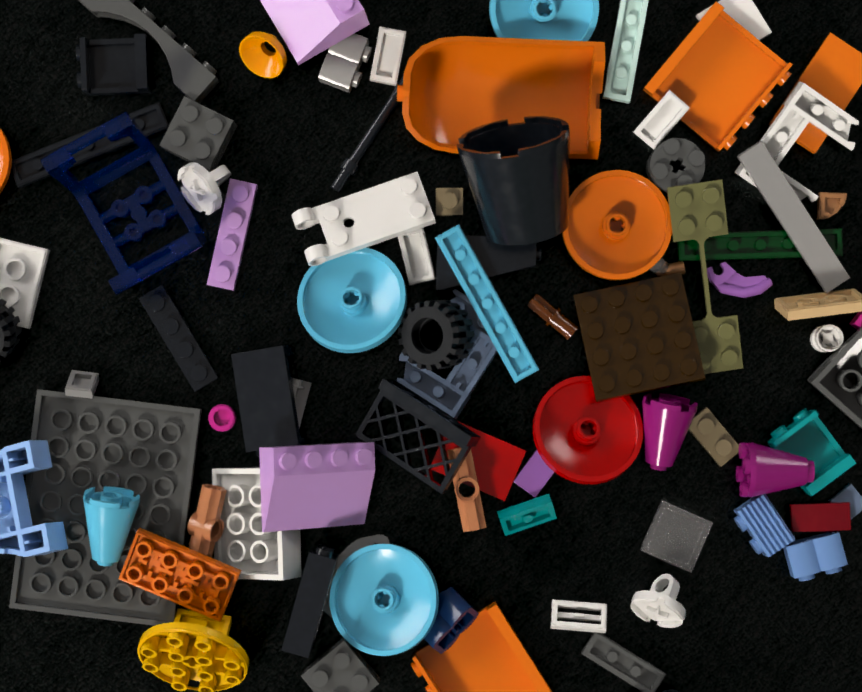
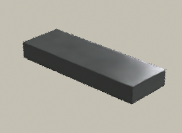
M593 632L581 651L582 655L642 692H656L666 675L662 670L602 633Z

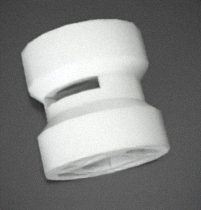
M830 324L815 328L810 335L812 347L824 353L838 350L844 340L843 332L840 328Z

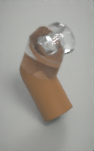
M663 258L649 269L658 277L680 272L682 275L685 274L683 261L668 263Z

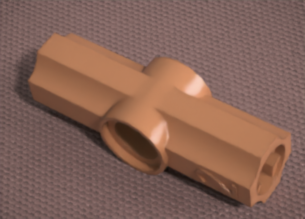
M458 447L447 450L448 459H456L462 448ZM470 449L453 479L463 532L487 528L472 451ZM469 481L474 484L475 490L471 495L464 496L459 492V486L462 482Z
M202 484L197 511L192 514L187 526L188 533L191 535L189 548L212 558L215 542L221 538L224 531V521L221 519L227 490L218 485Z

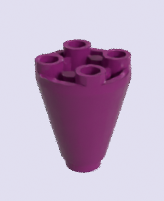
M739 443L738 454L739 459H742L741 466H736V482H740V497H755L803 486L807 482L813 483L815 478L813 460H807L806 457L756 443Z

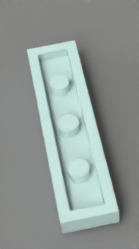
M620 0L602 99L630 103L649 0Z

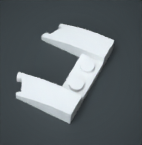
M799 81L784 101L783 105L785 106L760 140L764 143L776 164L779 165L807 124L811 123L852 151L855 147V142L848 141L851 124L859 125V121L814 89ZM740 163L734 173L756 187ZM782 171L800 200L808 197L810 202H814L818 199L819 196Z

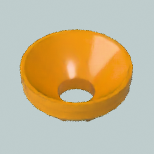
M255 31L244 37L240 43L239 53L241 59L254 74L263 78H275L281 74L286 66L287 55L283 45L276 36ZM264 42L271 44L276 52L269 51L265 47Z

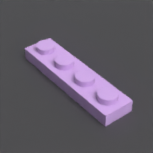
M230 178L207 285L235 291L258 187L257 184Z

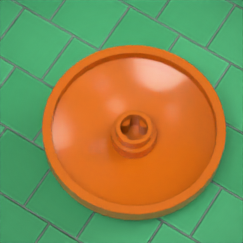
M625 170L600 172L583 181L569 197V225L562 233L564 244L573 260L586 272L606 280H627L637 277L651 269L662 258L668 248L672 236L669 204L660 189L642 175Z

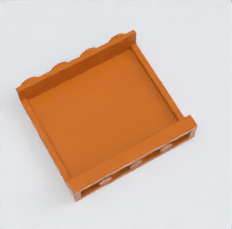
M716 1L643 90L658 103L671 90L690 107L680 121L719 152L722 148L728 150L737 140V137L734 135L740 127L746 129L756 116L752 113L758 105L763 108L774 96L770 92L776 84L782 86L792 74L788 70L793 64L791 62L787 64L724 12V7Z
M496 601L480 610L475 621L465 631L460 633L454 644L444 653L440 654L429 644L412 653L413 662L410 664L418 677L423 676L427 681L428 685L425 686L427 692H552Z

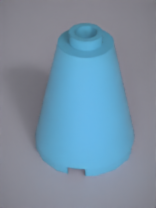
M104 486L102 492H95V487L84 491L83 502L91 556L100 566H112L121 558L140 503V495L138 494L134 497V491L130 489Z

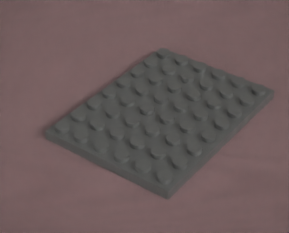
M37 389L31 440L48 441L52 467L26 474L25 487L32 524L35 526L43 523L63 522L68 549L30 557L16 555L9 608L153 626L174 622L177 612L176 603L118 578L139 528L185 546L202 409L94 396L93 399L65 396V392ZM104 486L121 487L134 491V497L138 494L140 495V503L121 558L112 566H100L91 556L83 494L85 490L95 487V492H102Z

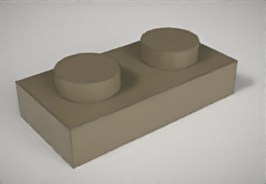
M707 407L694 416L689 431L714 461L722 467L738 453L739 445Z

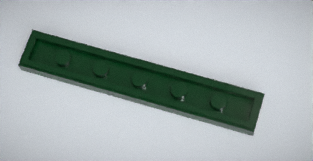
M819 229L837 257L843 256L842 229ZM785 230L728 232L727 235L709 237L704 243L706 261L802 258ZM696 240L677 242L678 261H700L699 244Z

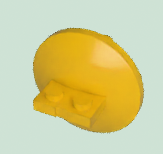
M177 608L174 622L158 624L146 630L142 634L137 648L138 657L143 664L142 668L161 680L170 683L171 687L177 691L190 689L199 692H215L232 688L245 679L249 667V658L242 646L228 636L232 623L231 616L224 615L221 622L193 610ZM189 680L199 681V687L188 686Z

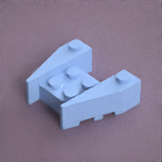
M28 440L6 446L0 450V554L30 557L68 549L63 522L43 523L35 526L32 524L23 475L52 467L47 440Z

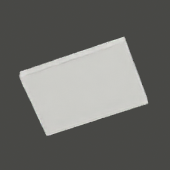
M0 238V300L3 299L7 302L5 304L7 308L11 306L14 308V317L19 316L20 319L17 326L30 329L50 250Z

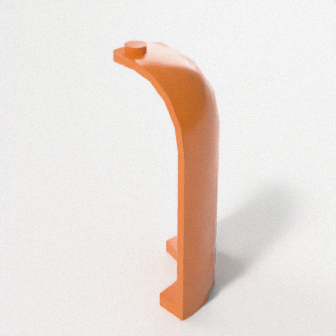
M455 36L439 38L422 45L408 59L403 76V85H397V102H402V115L406 129L417 141L435 150L459 154L457 150L458 139L466 132L479 126L508 119V124L525 122L524 117L529 116L554 117L562 119L569 124V158L598 160L601 143V109H599L600 94H602L606 62L605 42Z

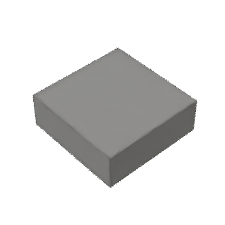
M71 370L65 387V396L93 399L99 382V373Z

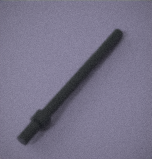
M403 77L397 85H403ZM397 86L349 159L345 158L340 166L341 171L330 186L335 191L340 192L349 177L355 175L359 168L358 163L399 103L397 102Z

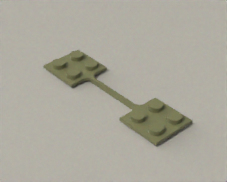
M720 179L667 187L673 242L696 240L699 244L707 314L702 320L692 322L704 374L742 369L743 361L738 316L715 317L712 314L704 243L707 238L728 234L723 181Z

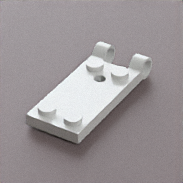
M418 172L313 208H301L292 214L295 228L298 230L307 229L320 223L327 244L310 246L304 251L309 266L323 264L326 261L436 223ZM347 219H352L354 225L352 227H345L344 222Z

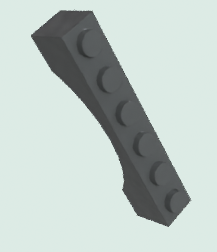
M78 0L96 17L126 21L152 36L167 57L173 83L189 99L200 104L219 83L215 76L217 71L208 62L204 61L201 64L194 57L197 53L186 43L182 46L174 40L176 35L167 26L164 25L160 28L154 23L156 17L145 7L140 10L133 4L136 0Z

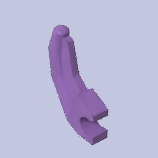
M726 262L720 264L722 268L720 275L714 274L712 267L707 268L709 281L722 294L747 298L761 295L773 285L772 280L764 275L744 277L738 274Z

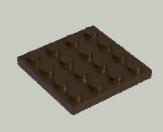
M681 272L573 295L596 402L705 380Z

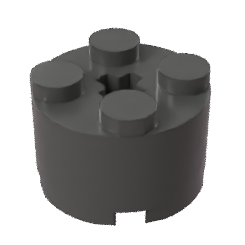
M670 138L662 142L651 153L646 163L648 179L660 189L664 196H668L667 187L699 183L705 172V155L696 144L683 138ZM674 162L678 163V168L681 169L676 173L672 172L673 166L671 165Z

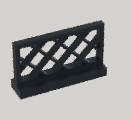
M383 379L378 387L380 392L355 435L364 442H374L376 450L439 493L445 494L472 446L477 445L481 437L397 381ZM385 398L392 401L394 414L383 416L381 405ZM406 414L413 415L416 428L404 431L401 416ZM396 417L399 432L387 435L384 420ZM378 422L381 437L373 439L365 433L371 423ZM434 429L437 433L438 443L426 445L423 430ZM418 432L421 447L408 450L405 435ZM400 436L403 451L393 453L390 451L388 439ZM455 443L462 449L456 459L448 460L445 445ZM439 446L443 462L430 465L427 449ZM422 451L425 466L415 468L411 464L410 453ZM443 465L446 477L442 484H439L433 479L431 468Z

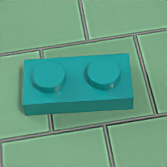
M549 494L497 511L505 536L557 519Z

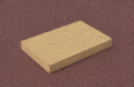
M851 288L830 291L828 293L819 292L774 299L775 309L783 317L791 321L862 312V294L856 289Z

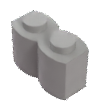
M354 33L331 46L322 64L318 76L319 82L348 93L351 92L353 87L357 88L362 77V72H359L362 62H368L372 47H369V39Z

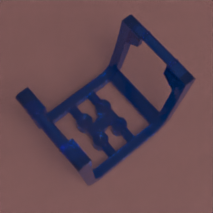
M127 112L101 124L96 129L41 159L46 172L57 179L75 196L113 262L119 275L108 280L116 295L179 261L181 258L203 247L207 242L200 225L158 151ZM105 136L111 142L130 136L140 147L80 182L67 170L76 162L72 156L73 154ZM150 161L160 181L149 187L141 186L137 188L133 195L124 200H115L110 209L99 214L89 194ZM166 190L174 204L162 211L153 210L148 216L147 210L141 204H151L154 201L155 195ZM131 212V217L137 221V224H128L123 233L113 238L105 224L116 217L126 218ZM179 213L189 233L128 266L118 247L129 241H140L145 233L154 228L165 227L168 219Z

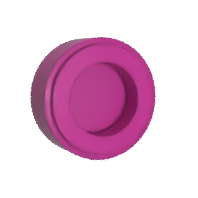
M226 404L214 406L208 415L211 427L220 432L233 428L237 420L235 410Z

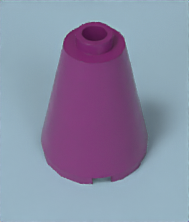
M645 393L642 399L645 461L654 470L666 471L667 467H672L696 414L698 404L694 402L692 405H689L690 399L676 395L659 393V398H651L652 393Z

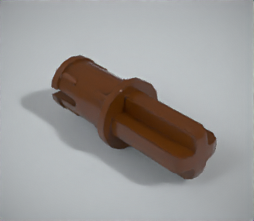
M536 294L528 303V307L546 321V326L551 325L566 340L578 329L577 325L560 313V308H554L539 294Z

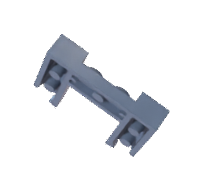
M455 289L453 293L456 297L450 300L451 303L459 304V310L465 309L468 313L466 319H471L473 323L470 326V330L474 331L475 337L471 339V342L474 344L471 349H467L470 354L467 358L461 359L462 363L453 367L445 380L431 370L417 368V364H411L408 361L409 356H404L401 352L399 361L406 362L404 379L397 378V382L457 419L470 399V394L497 354V350L467 296Z

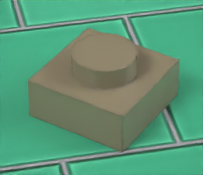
M436 188V216H463V188Z

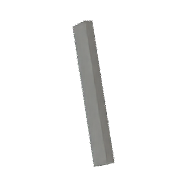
M759 141L739 154L737 158L824 292L828 293L848 280L850 277L764 143Z

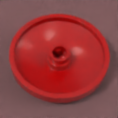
M576 376L557 383L544 395L534 415L533 438L542 460L556 474L579 484H601L617 478L634 462L642 446L643 423L640 412L630 396L596 402L591 376Z

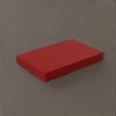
M459 422L481 437L477 445L471 448L479 490L505 501L526 450ZM455 443L446 444V453L447 450L458 448L459 446ZM438 447L431 464L443 462L440 447ZM443 465L431 468V470L445 475ZM462 482L468 486L475 488L472 482Z

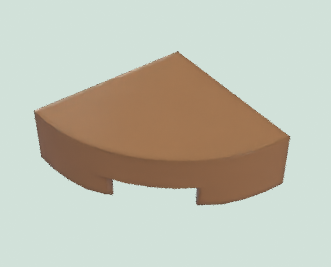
M819 192L817 220H824L835 215L845 204L847 193Z

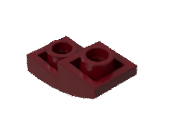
M850 502L789 504L791 532L851 530Z

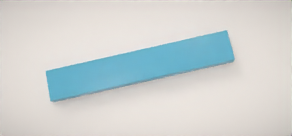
M458 224L435 237L514 383L538 371L537 364L460 225Z

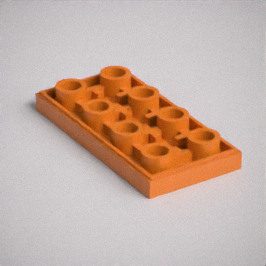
M830 32L789 94L800 81L842 110H845L862 84V53ZM783 103L781 104V106L769 122V125L773 123L775 118L778 116L780 111L785 106L783 105ZM808 123L795 142L815 154L827 137V134L811 123Z
M139 528L118 579L221 622L242 570Z

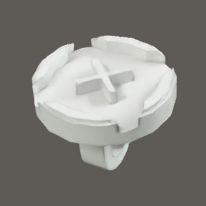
M190 162L179 169L177 178L178 181L182 180L183 186L180 188L187 202L200 213L205 211V215H210L221 208L222 196L218 186L224 183L232 173L225 165H221L208 172L200 164Z
M670 574L660 575L653 582L650 591H637L632 597L631 609L636 616L646 622H650L651 619L658 621L657 625L659 627H679L686 616V609L681 603L676 601L680 588L679 582Z

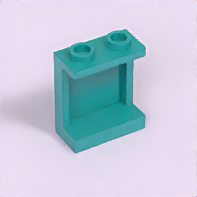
M803 409L793 417L794 422L787 427L782 425L771 433L773 438L767 441L771 448L806 457L807 460L814 461L815 478L813 483L807 482L806 485L800 486L806 495L813 496L854 466L856 462L850 454H846L819 419L817 410L807 411V409Z

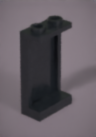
M292 345L231 354L246 452L255 451L256 456H259V447L295 446L306 443L305 437H300L288 357L293 356Z

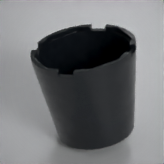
M529 116L524 117L525 122L508 124V119L474 128L458 139L457 150L486 237L489 241L500 245H529L556 237L567 229L569 225L570 130L569 124L566 121L554 117Z

